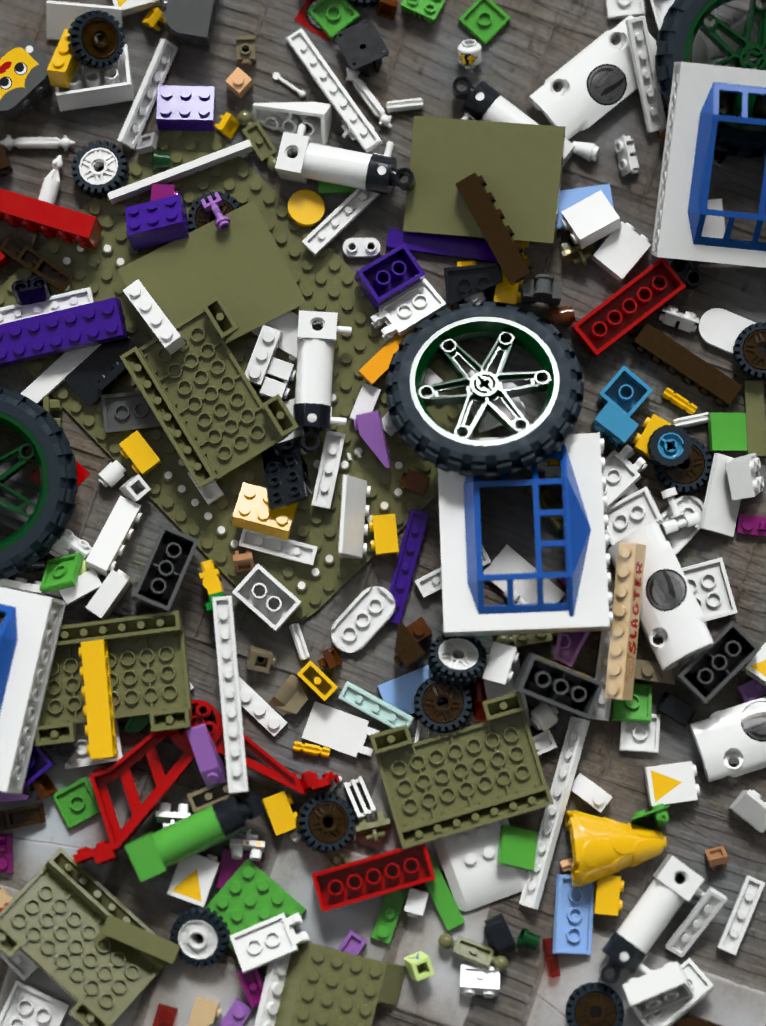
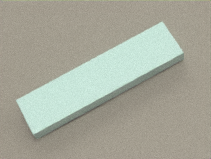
M346 681L338 699L391 728L407 724L408 729H410L415 717L349 681Z

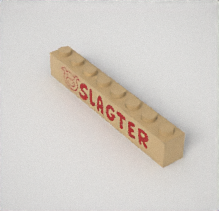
M619 542L612 610L613 623H611L605 698L632 701L646 553V545L625 542Z

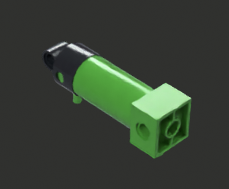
M259 793L243 800L242 803H239L233 794L154 833L151 831L127 842L125 848L140 881L143 882L166 871L169 866L249 831L247 819L256 818L266 813L267 809Z

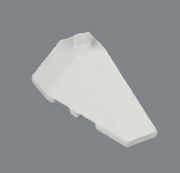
M319 102L254 103L253 119L254 122L258 120L260 125L273 131L279 130L297 134L298 126L303 124L306 126L304 136L310 137L312 143L327 146L332 124V104Z

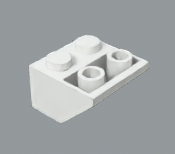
M756 453L729 459L725 462L732 500L755 497L763 490L764 479L763 476H760L759 472L761 462L759 457L757 458Z
M494 641L481 679L501 686L510 683L513 674L510 668L512 664H516L519 655L516 652L517 647Z
M742 790L729 809L759 833H763L766 830V802L760 800L762 796L755 790Z

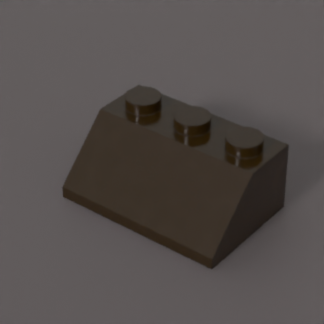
M401 621L398 624L394 660L400 668L404 666L407 669L422 658L425 652Z

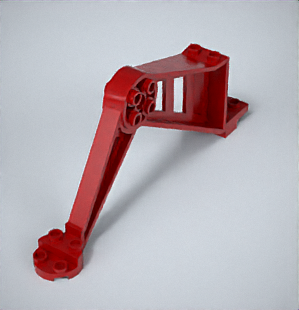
M191 700L192 707L197 706L195 710L196 715L193 716L192 714L191 727L204 723L207 729L212 727V732H209L218 753L225 756V746L222 745L224 743L222 715L209 702ZM203 709H207L205 714H201ZM212 712H214L216 717V724L212 721H205L211 718ZM180 729L152 732L108 769L100 767L93 770V774H90L89 777L110 843L105 840L96 843L95 848L84 847L76 850L77 854L73 855L75 863L82 864L95 859L96 864L104 865L119 859L117 852L124 849L127 842L132 839L194 762L195 756L186 730L183 732V735ZM244 734L245 747L271 768L246 757V767L302 795L308 794L307 790L310 789L314 793L331 787L330 783L335 781V784L340 783L338 774L334 775L333 771L323 774L322 779H319L317 773H312V770L301 773L302 778L298 779L296 772L291 773ZM169 736L174 745L184 751V753L165 775L156 746ZM146 755L156 787L141 804L130 768ZM119 777L121 778L132 812V817L122 829H120L106 785L116 781Z

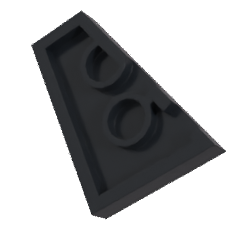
M499 263L444 268L447 306L503 282L502 269Z

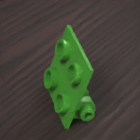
M403 0L400 6L403 12H407L414 17L419 14V19L423 16V20L430 24L431 22L435 24L438 18L437 15L446 0Z
M662 803L652 807L653 809L649 812H645V810L636 812L630 823L634 824L653 817L658 827H665L669 820L667 811L670 806H664Z

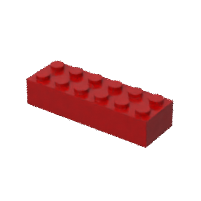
M0 188V223L1 221L8 222V225L14 228L21 226L34 234L37 232L44 233L43 235L50 239L57 237L67 244L77 243L83 249L97 248L103 227L96 217Z
M660 258L575 323L571 330L591 356L596 359L684 291L686 285L664 258Z
M426 843L405 849L398 848L312 873L322 912L436 879Z

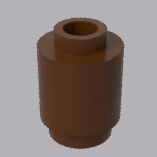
M572 306L549 309V313L546 314L548 324H553L555 327L569 325L575 321Z

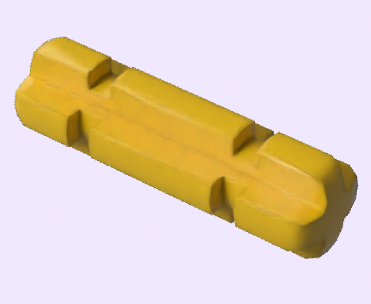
M670 388L665 389L662 397L671 400L670 402L680 409H685L689 415H693L696 412V405L688 403L687 399L678 393H673L674 391Z
M294 741L293 751L295 752L302 751L305 754L321 755L324 758H329L331 749L328 747L321 748L318 745L302 744V742Z

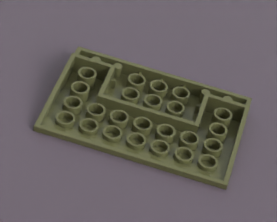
M414 116L409 169L415 177V186L407 191L403 231L484 238L455 185L469 175L476 173L478 176L482 175L487 185L484 187L496 199L494 205L496 209L500 208L505 216L503 221L506 226L510 225L515 234L512 236L514 240L555 243L566 127Z
M254 200L223 215L227 216L230 220V227L227 230L220 231V229H217L215 226L216 220L190 232L189 237L174 240L117 269L126 287L139 279L173 326L203 309V304L219 295L239 328L225 341L226 343L305 304L306 301ZM143 319L152 339L156 338L155 333Z

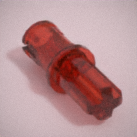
M483 681L471 683L473 691L472 702H474L475 718L478 721L486 720L482 704L483 701H487L484 695Z
M553 938L542 939L545 951L544 960L547 963L549 977H559V955L552 953Z

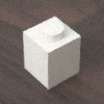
M138 474L132 476L119 490L127 499L136 502L151 488Z
M413 887L409 888L404 906V911H407L408 916L418 918V915L423 916L429 892Z

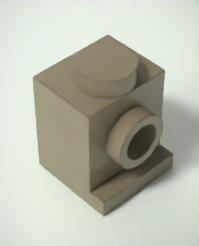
M254 35L236 36L237 64L250 66L252 63H256ZM242 49H249V51L243 52Z
M250 645L246 659V669L269 674V670L274 668L276 657L273 656V651ZM258 656L265 658L263 660H259Z

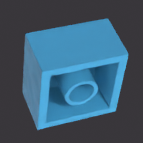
M623 366L599 393L597 398L605 405L608 401L611 402L623 413L631 417L651 394L653 389L626 366Z
M609 401L591 424L594 426L592 429L596 433L604 434L609 438L608 442L620 448L639 426V424Z

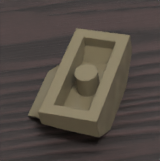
M291 674L268 704L283 716L286 714L296 715L309 699L306 692L307 685Z

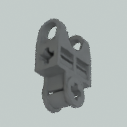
M537 274L534 280L524 279L522 291L523 304L546 303L549 306L557 307L561 302L562 282H553L554 277L548 274Z

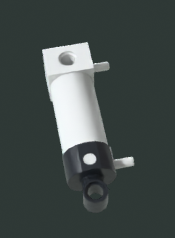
M465 76L457 77L454 80L453 95L455 98L465 101L461 108V112L465 115L461 119L539 125L485 81H482L475 88ZM465 85L467 89L465 91H459L457 89V86ZM566 138L564 141L563 166L572 156L575 147Z
M303 124L298 126L297 134L283 132L275 169L281 179L306 183L307 179L384 195H390L393 186H397L403 191H409L415 186V177L410 169H397V159L391 157L394 147L393 142H387L384 155L377 153L367 154L312 143L310 137L304 136L306 126ZM409 176L408 182L402 183L400 181L402 177Z
M299 310L293 418L299 426L296 430L302 431L301 447L307 453H314L319 449L320 432L330 431L331 425H346L347 423L346 418L331 417V398L336 333L352 334V327L337 326L338 313ZM319 326L322 329L320 331H316L313 329V327ZM306 439H315V446L308 447L305 444Z
M668 854L652 875L654 877L652 883L601 950L609 956L608 961L599 969V976L604 983H616L623 969H627L632 974L638 970L644 975L650 971L649 968L642 964L650 948L685 900L689 902L693 895L701 899L705 892L699 889L705 879L674 856ZM681 873L682 879L676 883L675 875ZM612 968L614 976L610 979L605 978V970Z

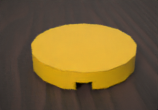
M307 189L293 193L287 204L288 216L294 223L303 227H310L318 223L325 211L324 201L320 195Z

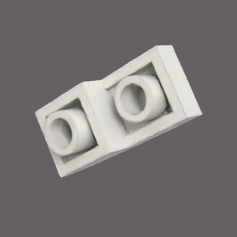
M93 568L78 576L76 586L58 591L67 606L98 589L102 583Z

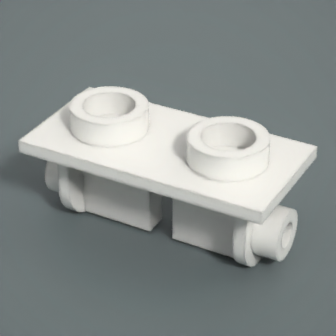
M622 135L614 141V147L619 160V169L621 170L622 177L630 172L631 174L638 173L639 164L637 156H630V154L636 152L633 139L630 136Z
M671 305L663 306L662 311L665 314L661 313L659 321H662V324L674 327L676 321H679L678 329L689 333L691 331L695 332L697 325L694 322L699 323V318L696 317V314L686 311V313L680 312L677 307Z

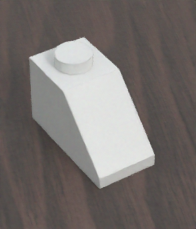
M581 773L573 781L571 791L600 813L612 798L611 795Z

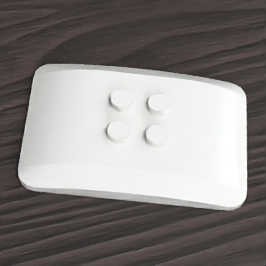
M507 818L433 840L451 893L459 910L464 912L470 911L523 891L527 871L497 864L500 828L503 824L510 826Z

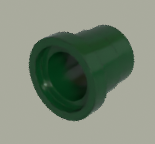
M153 151V170H157V168H170L171 155Z
M523 928L519 934L517 946L536 950L540 942V936L529 932L527 928Z

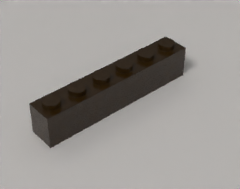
M473 173L455 184L509 283L513 286L533 275L531 272L533 267L529 259H524L521 254L524 252L519 242L515 243L512 238L515 235L510 225L506 226L503 221L505 216L500 208L496 209L494 205L496 199L491 192L488 193L484 186L487 183L483 176Z
M648 323L645 324L632 344L637 352L643 355L644 353L651 357L650 360L657 365H664L670 374L674 376L676 374L683 378L682 381L689 386L694 385L698 388L699 393L706 397L709 395L715 399L714 402L720 407H728L742 388V385Z

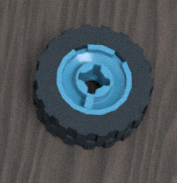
M672 424L664 425L655 430L649 437L650 440L647 444L648 453L651 460L655 461V464H659L661 467L672 468L681 465L688 459L689 454H691L692 443L690 442V436H688L685 430L681 429L682 427ZM667 443H671L673 448L667 450Z

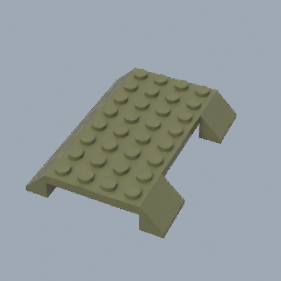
M219 295L203 304V309L174 326L186 344L172 355L156 337L140 348L134 347L120 356L199 488L221 479L281 442L299 428L279 394L262 403L225 341L239 328Z
M179 611L69 624L60 627L35 735L36 746L75 742L78 724L87 723V717H84L83 706L86 705L81 690L82 686H84V679L80 676L82 659L79 658L78 648L81 647L80 642L108 641L114 719L150 715L151 732L191 727L192 702L186 641Z
M520 691L483 701L486 722L412 743L407 724L369 735L403 849L554 804L539 761Z
M60 847L47 861L45 866L0 912V951L10 959L16 952L21 950L70 995L77 1004L69 1014L82 1026H111L168 962L101 933L108 915H111L155 934L81 865L75 863L74 859Z
M312 941L298 944L299 951L292 953L290 956L275 1026H372L377 1002L397 1005L406 966L312 943Z

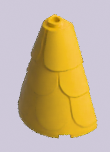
M566 810L564 813L565 829L570 831L573 864L570 868L572 887H582L629 866L639 865L660 855L664 847H667L666 836H663L662 832L630 822L626 824L606 817L601 818L575 810Z

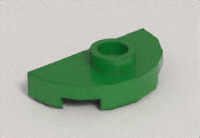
M150 715L130 717L123 732L137 733L145 729L150 722Z

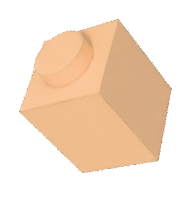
M238 67L225 80L227 88L240 99L253 86L252 79Z

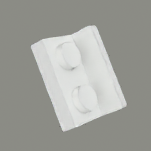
M66 529L49 553L55 558L81 553L85 561L92 547L87 541L81 540L71 530Z
M461 964L460 994L468 997L483 995L486 998L498 996L500 971H497L493 966L485 969L478 965Z

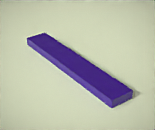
M392 228L388 229L386 248L395 249L405 243L409 251L498 263L487 242L419 232H406Z
M410 509L389 589L396 604L395 612L388 621L390 623L398 625L402 620L429 513Z

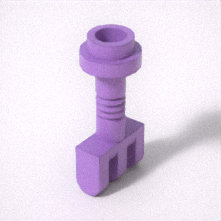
M218 192L214 193L215 200L210 195L207 196L209 203H206L204 198L200 201L206 212L212 210L217 219L215 221L216 228L220 229V231H225L230 227V220L221 213L219 206L223 205V202Z

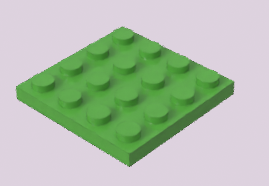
M248 858L204 908H211V912L215 910L218 912V917L222 916L224 918L222 921L227 923L226 929H229L230 932L228 937L282 913L287 918L296 913L302 915L306 911L299 902ZM230 939L228 947H230L235 952L232 941Z

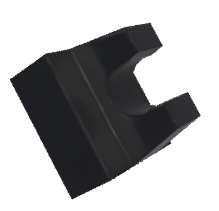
M72 742L55 744L50 751L64 763H67L78 750V747Z

